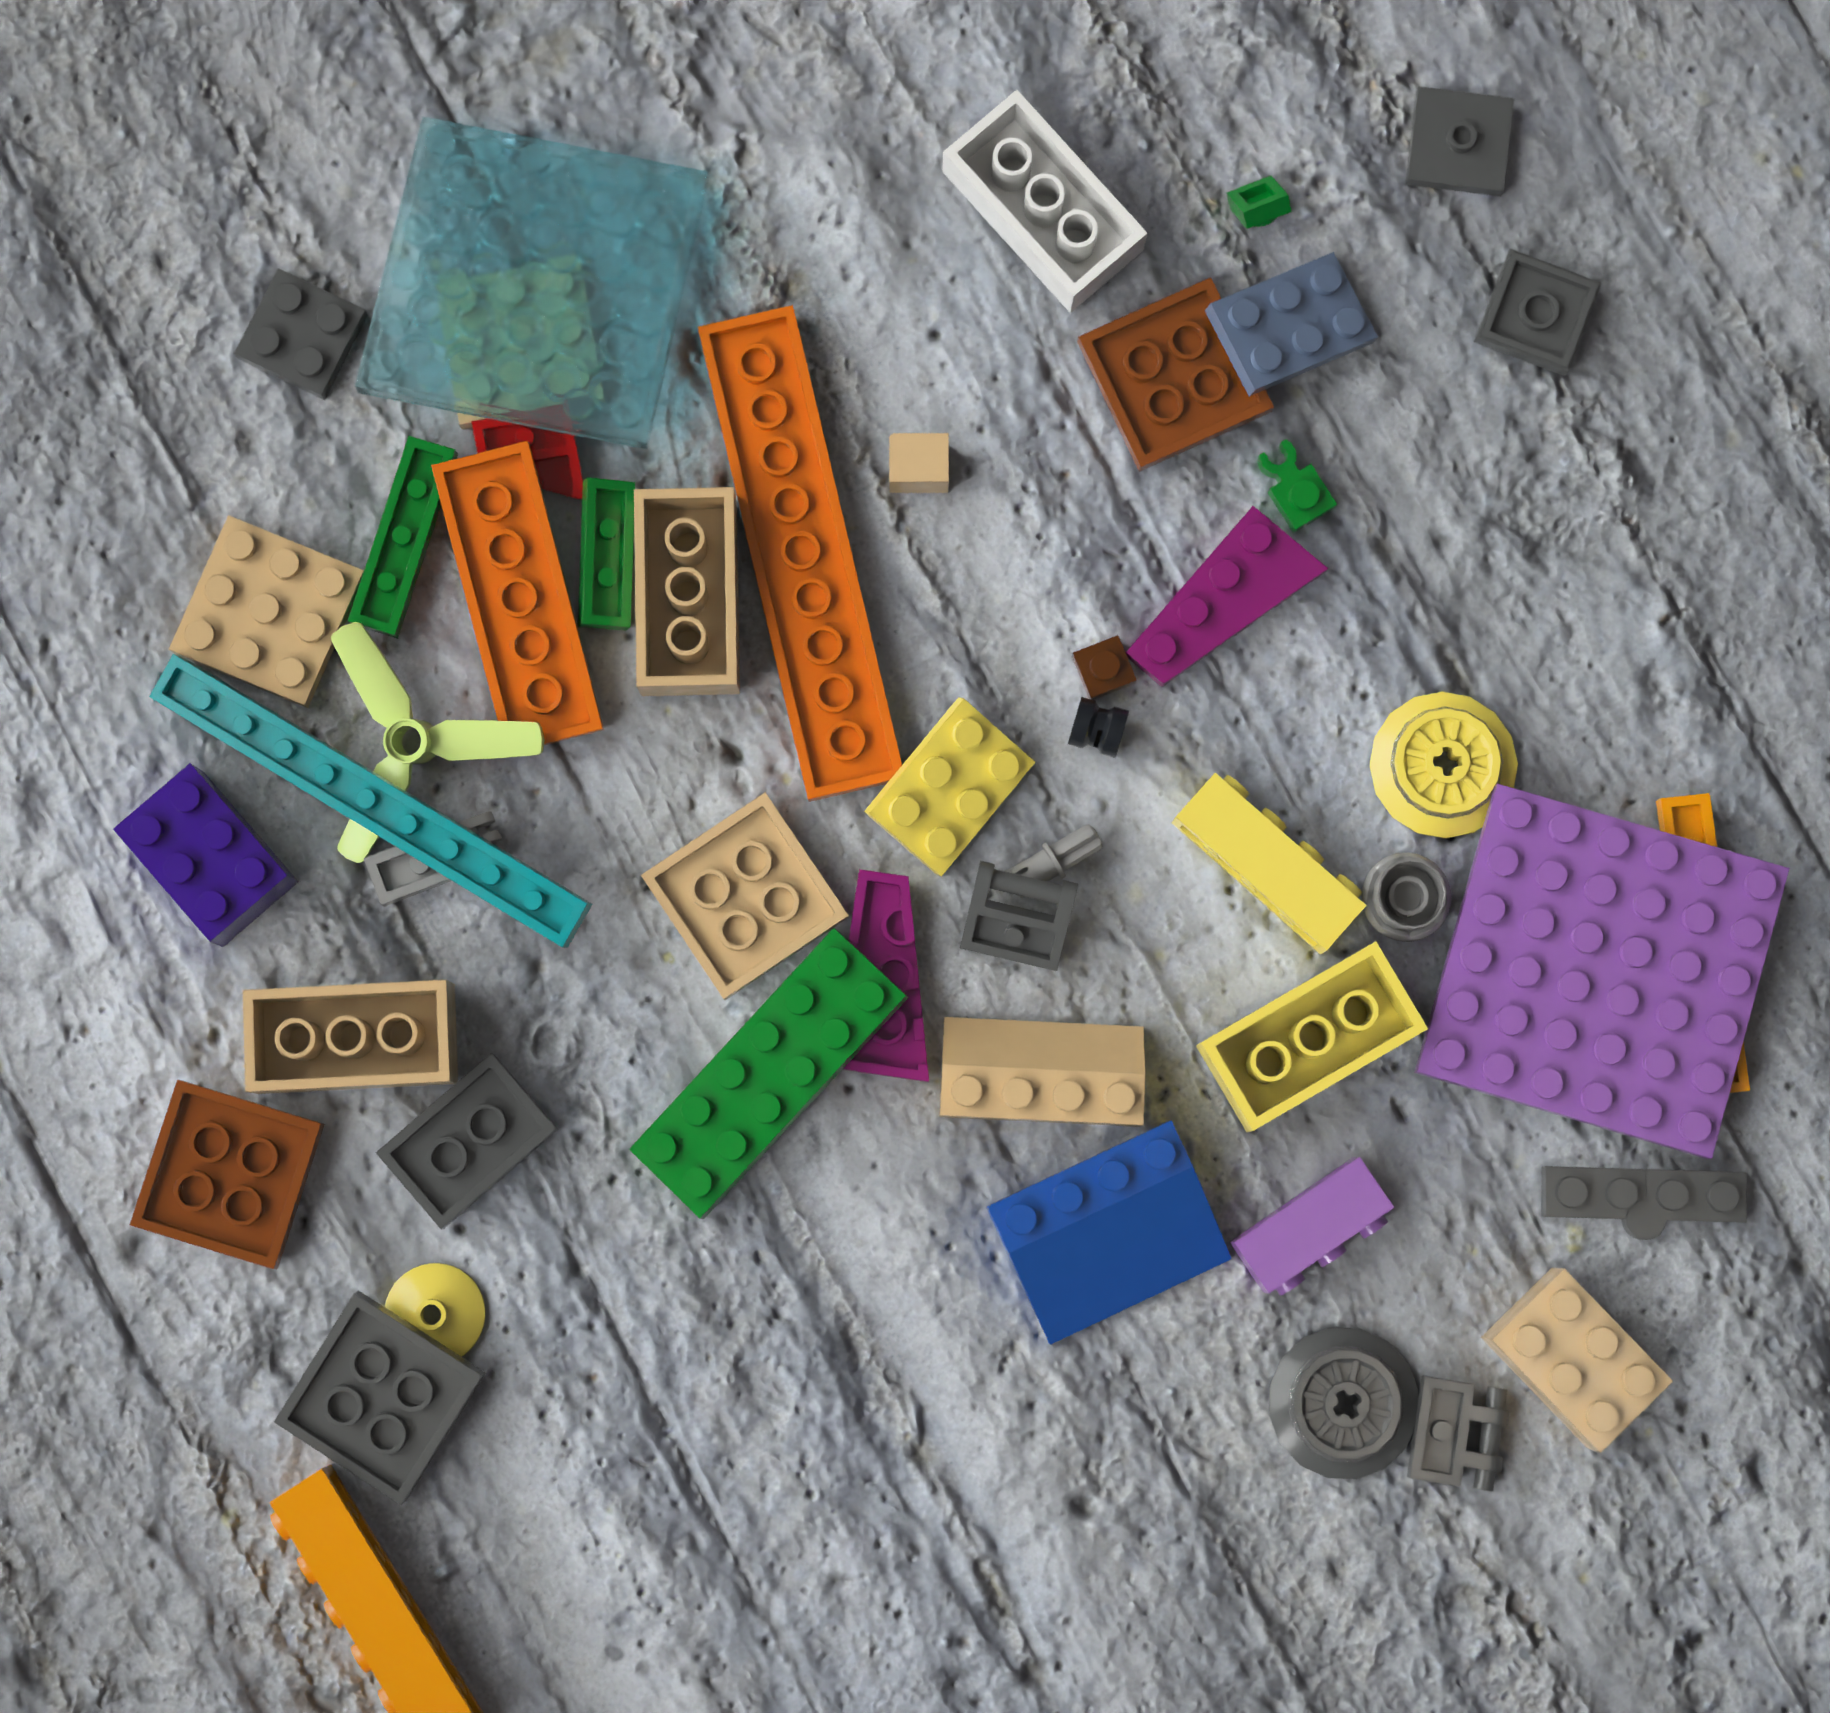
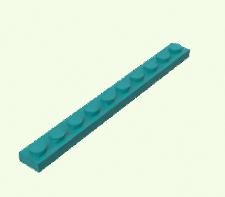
M172 655L149 696L562 948L569 947L593 905L180 655Z

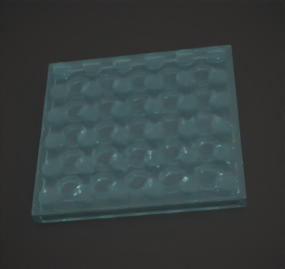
M422 116L355 383L357 392L364 395L648 449L708 186V171Z

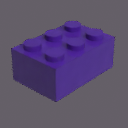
M191 763L113 828L116 834L208 941L221 947L229 943L299 882L204 771Z

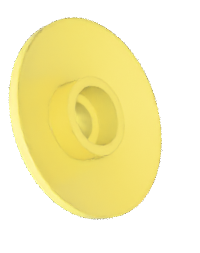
M430 1263L409 1270L395 1282L385 1303V1308L461 1357L476 1344L485 1324V1302L479 1287L464 1271L447 1264ZM428 1305H435L440 1309L441 1318L436 1324L427 1323L423 1317V1312Z

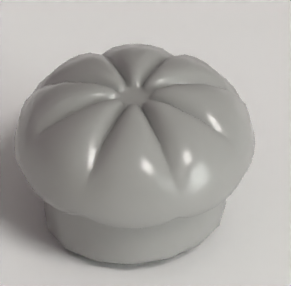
M1403 852L1387 856L1371 868L1363 883L1362 902L1367 905L1364 908L1367 919L1378 932L1396 941L1412 942L1432 935L1442 926L1450 910L1451 890L1445 874L1433 861L1419 854Z

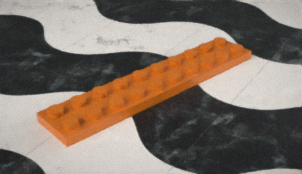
M790 305L698 326L808 802L887 784L902 766L794 307Z

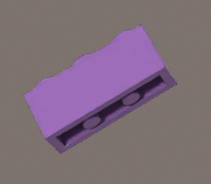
M1352 1157L1229 1243L1261 1290L1269 1294L1276 1289L1279 1295L1282 1296L1305 1280L1301 1271L1316 1261L1319 1262L1321 1267H1324L1344 1254L1347 1250L1342 1243L1359 1232L1364 1239L1385 1226L1388 1220L1384 1214L1395 1207L1360 1157Z

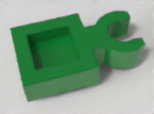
M1285 439L1279 445V449L1285 457L1283 464L1275 465L1271 463L1265 452L1258 456L1257 463L1264 475L1275 478L1278 484L1269 489L1268 494L1294 534L1334 510L1337 503L1312 463L1301 470L1297 468L1295 464L1297 458L1295 447Z

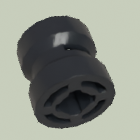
M1081 697L1068 745L1084 748L1087 745L1098 748L1102 755L1115 758L1129 710L1119 707H1113L1109 710L1099 707L1095 700Z

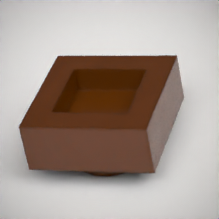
M1119 635L1072 653V659L1087 696L1091 700L1131 686L1137 681Z

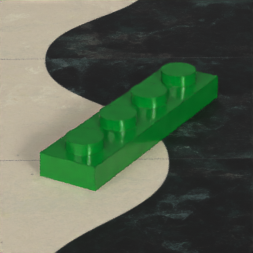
M408 435L348 618L349 623L359 622L367 630L398 639L441 508V501L431 465L457 459L458 453L455 449Z

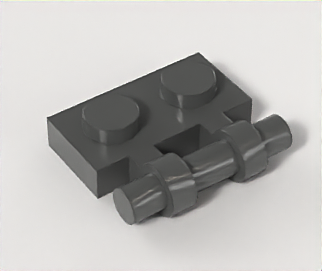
M1422 1375L1407 1477L1461 1487L1463 1467L1476 1468L1473 1488L1493 1492L1496 1472H1501L1503 1456L1498 1454L1502 1426H1508L1510 1411L1505 1410L1508 1390L1488 1386L1485 1406L1473 1405L1475 1384ZM1470 1420L1482 1422L1478 1452L1466 1450Z

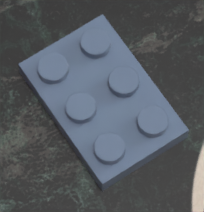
M1334 252L1212 302L1205 309L1248 396H1252L1371 345L1378 338Z

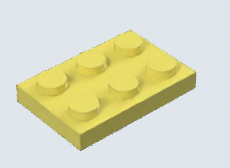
M958 697L864 812L930 870L942 877L1035 764V761L964 698Z

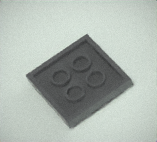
M357 1291L352 1295L274 1420V1423L402 1505L410 1496L486 1372L361 1291Z

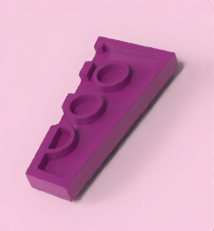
M1252 506L1126 651V655L1131 662L1163 687L1212 653L1214 649L1231 637L1236 636L1271 609L1276 608L1308 583L1313 582L1326 573L1328 568L1257 508Z
M859 869L849 941L909 998L842 1070L929 1082L909 876Z

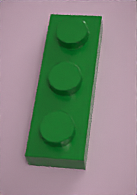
M589 477L583 481L578 627L622 631L631 628L635 482Z

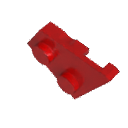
M569 404L471 421L477 453L528 441L541 489L582 500L584 479Z

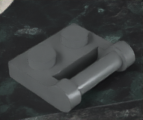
M980 861L960 949L1057 971L1078 883L1063 880V884L1060 885L994 869L995 864ZM989 889H994L1057 904L1056 913L1051 915L987 900Z

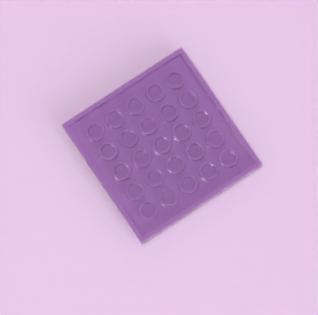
M1496 784L1492 792L1427 1025L1428 1030L1425 1032L1414 1073L1704 1159H1712L1790 868L1512 787Z

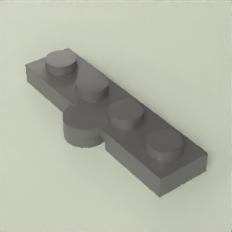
M1542 1166L1541 1217L1621 1219L1627 1234L1640 1240L1654 1239L1659 1236L1665 1228L1666 1220L1747 1223V1172Z

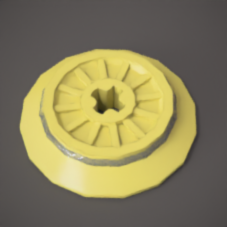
M1437 692L1414 697L1389 714L1374 737L1369 767L1375 793L1392 818L1417 834L1447 839L1471 834L1483 827L1494 786L1501 784L1514 788L1518 761L1512 736L1495 712L1469 696ZM1443 751L1447 752L1449 760L1457 761L1458 765L1449 771L1448 776L1443 775L1442 767L1434 766L1433 763L1434 760H1437L1442 755Z

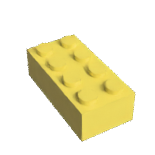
M1375 941L1197 1044L1196 1047L1245 1131L1251 1132L1428 1030V1027L1378 943Z

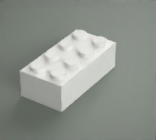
M1015 90L943 151L942 172L1070 313L1144 250L1148 233L1018 90Z

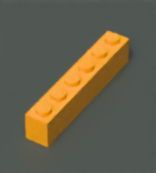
M332 1465L318 1470L269 1502L275 1511L270 1515L275 1529L285 1541L291 1538L300 1552L301 1556L297 1558L300 1570L312 1585L318 1582L328 1598L324 1602L328 1616L336 1627L341 1629L345 1626L355 1643L351 1646L352 1654L361 1669L366 1673L372 1670L382 1688L378 1690V1695L388 1713H483Z

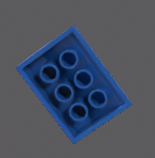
M1172 1120L986 1206L1049 1345L1232 1259L1195 1169Z

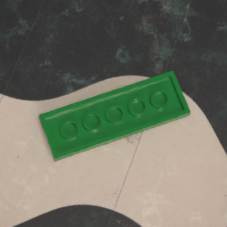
M833 928L629 1150L699 1219H705L909 997L846 937Z

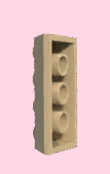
M944 1017L939 1117L1130 1127L1143 1126L1145 1099L1144 1027Z

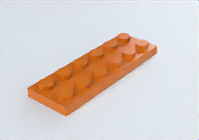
M524 441L431 465L497 720L539 723L545 739L544 745L604 730L530 443Z

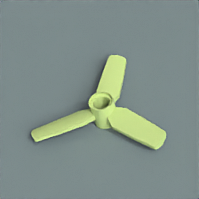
M353 622L342 626L332 634L331 641L372 718L387 728L383 736V745L388 756L376 765L373 772L401 789L407 791L411 784L413 764L426 763L433 759L435 755L449 761L542 754L545 739L542 727L537 722L445 720L433 726L424 720L413 719L412 701L409 694L363 624ZM415 728L421 736V745L416 753L409 755L403 748L402 740L404 734L409 729ZM350 819L337 849L346 859L362 863L364 858L368 857L379 836Z

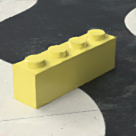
M1214 773L1177 814L1172 824L1319 954L1327 951L1367 906L1359 899L1362 894L1361 890L1344 875L1339 874L1335 878L1322 867L1321 864L1324 862V858L1305 841H1301L1297 845L1283 832L1287 826L1276 814L1267 808L1260 812L1248 802L1246 798L1249 796V792L1236 779L1229 775L1222 779L1217 773Z

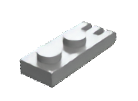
M492 811L458 823L479 835L477 829L494 823L495 819ZM499 830L479 835L492 844L502 840ZM396 846L364 858L380 904L384 907L452 881Z

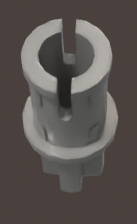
M1090 824L1084 825L1050 846L1045 842L1042 844L1043 850L1011 869L1008 868L1005 872L1047 882L1058 875L1062 879L1066 877L1064 871L1100 851L1103 847L1102 841Z

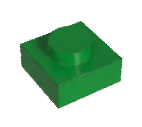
M1271 175L1226 192L1230 210L1246 229L1269 225L1277 217L1292 212L1289 195Z

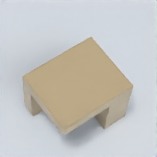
M949 433L891 434L889 436L890 493H948Z

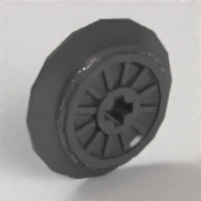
M1330 1327L1303 1337L1281 1358L1269 1385V1417L1279 1443L1300 1466L1326 1478L1359 1479L1385 1469L1407 1448L1414 1431L1419 1390L1408 1362L1388 1341L1360 1328ZM1339 1391L1349 1396L1356 1394L1358 1400L1352 1404L1355 1413L1351 1416L1343 1412L1334 1413L1333 1407L1339 1403L1336 1397Z

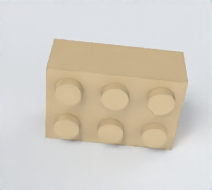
M1551 1268L1481 1336L1484 1342L1587 1449L1599 1453L1619 1436L1673 1382L1564 1268Z

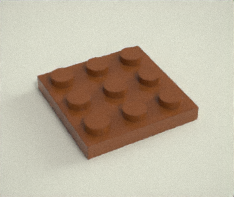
M1211 277L1078 336L1077 343L1139 472L1273 411L1274 406L1266 390L1248 396L1205 312L1210 303L1222 299Z
M177 1079L129 1225L270 1269H278L325 1124Z

